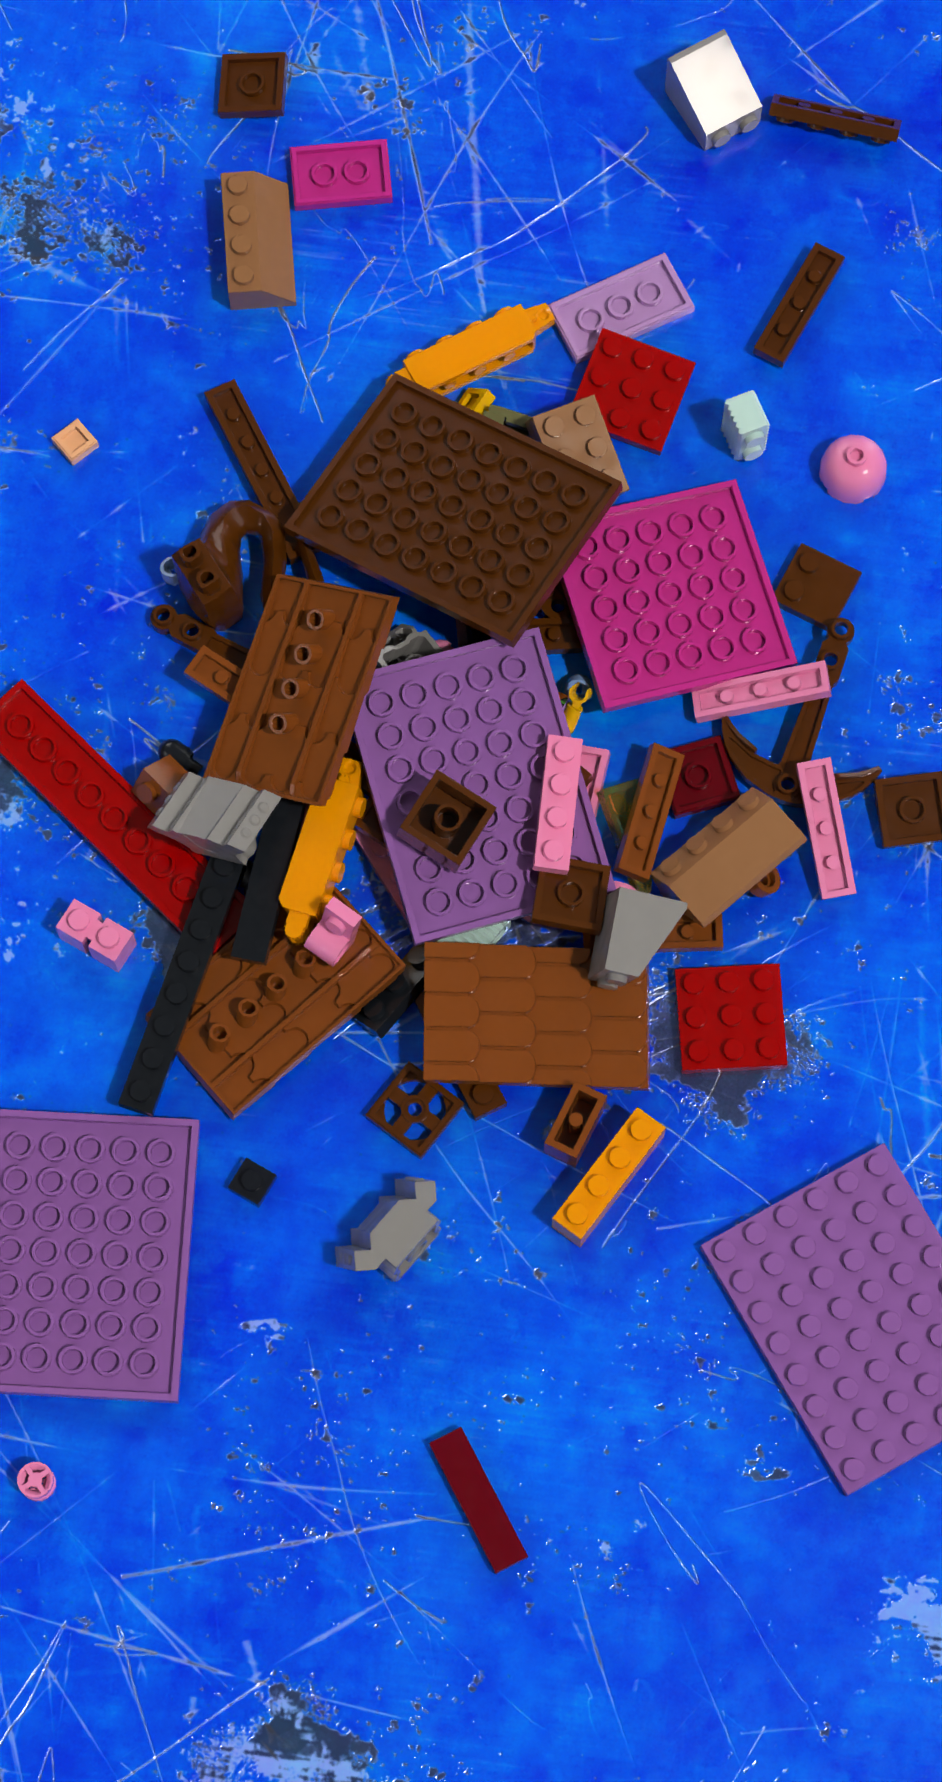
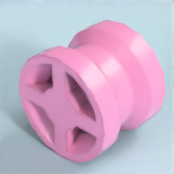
M30 1462L20 1469L17 1476V1484L20 1491L28 1499L35 1502L44 1501L54 1493L56 1478L46 1464Z

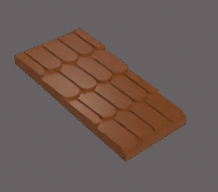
M277 574L203 778L208 776L244 784L258 791L265 789L285 799L315 806H326L327 800L332 795L344 753L348 752L363 699L369 691L381 649L385 648L400 597L286 574Z
M334 887L332 896L361 916L343 894ZM282 905L266 966L232 959L231 952L235 937L212 956L176 1056L179 1057L195 1078L201 1082V1085L232 1120L273 1088L276 1082L307 1058L316 1047L359 1013L362 1007L404 972L406 964L363 917L354 943L333 967L306 949L303 944L301 946L292 944L285 935L284 926H286L288 913ZM314 923L312 931L317 926V923ZM154 1008L146 1014L145 1020L149 1022Z
M424 942L423 1080L431 1083L572 1088L575 1081L592 1089L650 1091L649 963L638 978L626 985L618 986L617 990H608L598 987L597 981L587 979L593 952L591 948Z

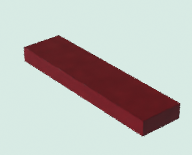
M462 1427L430 1442L429 1446L494 1573L498 1574L527 1559L528 1555Z

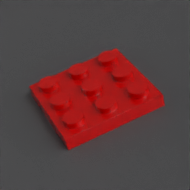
M602 328L574 401L595 395L611 438L660 456L696 363Z
M780 963L675 969L682 1074L787 1068Z

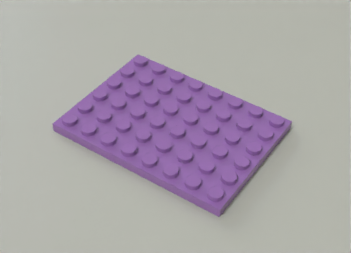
M539 627L526 630L514 648L494 638L375 669L369 691L364 696L353 734L414 946L531 915L538 871H534L532 868L546 740L548 734L571 737ZM580 768L570 859L609 866ZM436 770L441 771L497 807L456 873L396 836L401 824ZM611 870L607 894L616 890Z
M0 1109V1394L179 1404L200 1120Z
M885 1143L700 1246L705 1258L846 1497L942 1442V1237Z

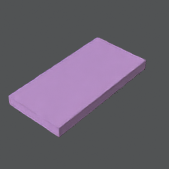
M666 253L660 254L548 305L554 315L555 326L576 364L591 358L602 328L634 339L695 310L691 298Z

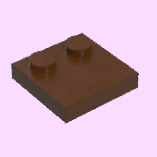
M286 52L222 54L218 114L221 119L284 116L288 56Z
M801 543L775 591L779 608L827 631L829 623L840 617L861 578L862 572Z
M942 771L875 779L873 781L882 849L942 842Z
M570 859L567 875L538 871L530 923L599 936L602 929L611 866Z

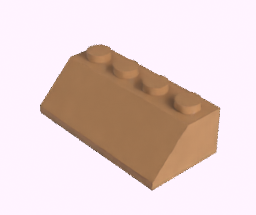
M256 171L221 173L230 309L296 306L288 184Z
M751 787L721 814L715 816L695 836L689 838L670 857L663 860L651 872V877L663 897L688 903L684 915L705 928L804 844L807 838L772 798Z

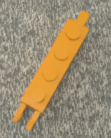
M521 303L514 307H504L497 311L493 317L483 322L481 320L475 321L468 325L464 331L454 336L446 335L440 338L435 345L425 350L417 349L411 352L403 360V368L394 373L445 396L533 353L536 346V337L555 324L554 315L546 303L524 309ZM391 374V376H388V379H386V384L388 383V381L390 380V378L393 376L392 374Z
M343 757L332 795L327 800L326 806L309 805L278 898L282 907L288 913L286 926H284L285 935L296 946L304 945L312 932L314 923L318 924L321 921L325 906L333 898L332 893L335 884L340 883L344 876L345 863H343L346 851H351L356 838V831L353 829L357 818L363 817L367 805V799L364 798L365 795L361 790L364 769L360 761Z

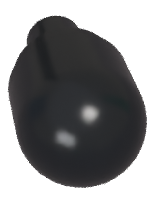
M167 739L159 746V759L170 754L187 772L199 775L204 766L193 759L194 753L180 741Z

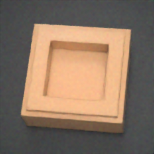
M78 418L51 438L53 444L72 466L99 447L98 441Z

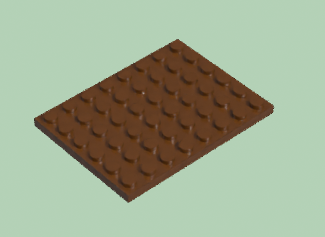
M394 373L285 524L284 529L286 534L514 648L621 493L623 486L621 481Z

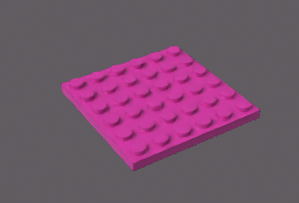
M736 479L610 507L560 580L603 713L706 689L734 678L793 667L798 663Z

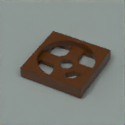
M408 1061L365 1116L421 1160L464 1107V1102L439 1083L425 1082L423 1080V1071ZM409 1082L426 1084L417 1095L409 1096L398 1088ZM437 1093L442 1096L446 1107V1114L442 1120L429 1111L428 1104ZM388 1099L401 1108V1116L393 1126L386 1122L384 1115L385 1104ZM413 1103L419 1104L422 1108V1112L418 1116H412L408 1112V1107ZM421 1123L432 1131L427 1138L421 1140H409L404 1136L412 1124Z

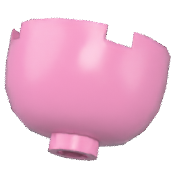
M851 434L838 438L828 446L821 459L819 477L831 497L843 503L859 504L864 502V499L874 497L880 492L886 479L887 461L883 450L875 441L862 435Z

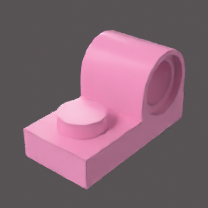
M333 896L325 906L321 921L307 938L304 947L331 967L335 966L354 943L362 916Z

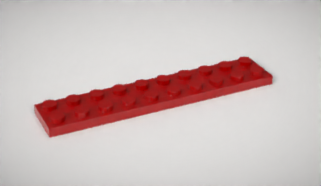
M21 679L0 698V755L182 933L208 860L202 854L195 853L179 841L147 828L155 815L131 792L133 787ZM238 890L234 896L213 956L236 936L245 896Z

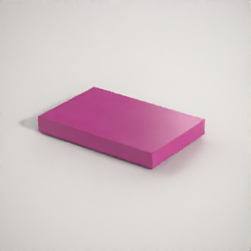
M387 139L289 147L295 211L393 203Z

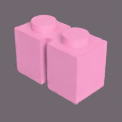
M75 898L56 925V930L61 940L85 954L90 951L92 958L118 973L137 945L133 932L109 918L103 921L99 912Z

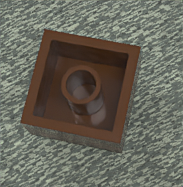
M436 770L401 824L396 836L456 873L497 807L441 771Z

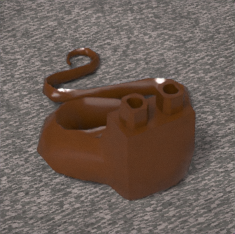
M235 500L225 503L208 517L198 539L188 543L171 555L180 590L190 608L206 625L215 630L225 631L243 619V572L240 555L242 537L246 534L255 535L261 540L263 570L260 598L263 609L265 608L276 575L285 574L286 572L285 529L278 515L250 500ZM296 539L306 578L324 582L313 547Z

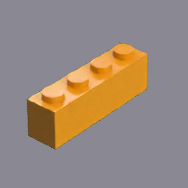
M637 1107L552 1218V1228L580 1248L664 1138L666 1127Z

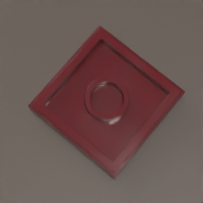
M721 735L671 748V750L685 755L670 805L674 819L729 805L739 798L740 793Z

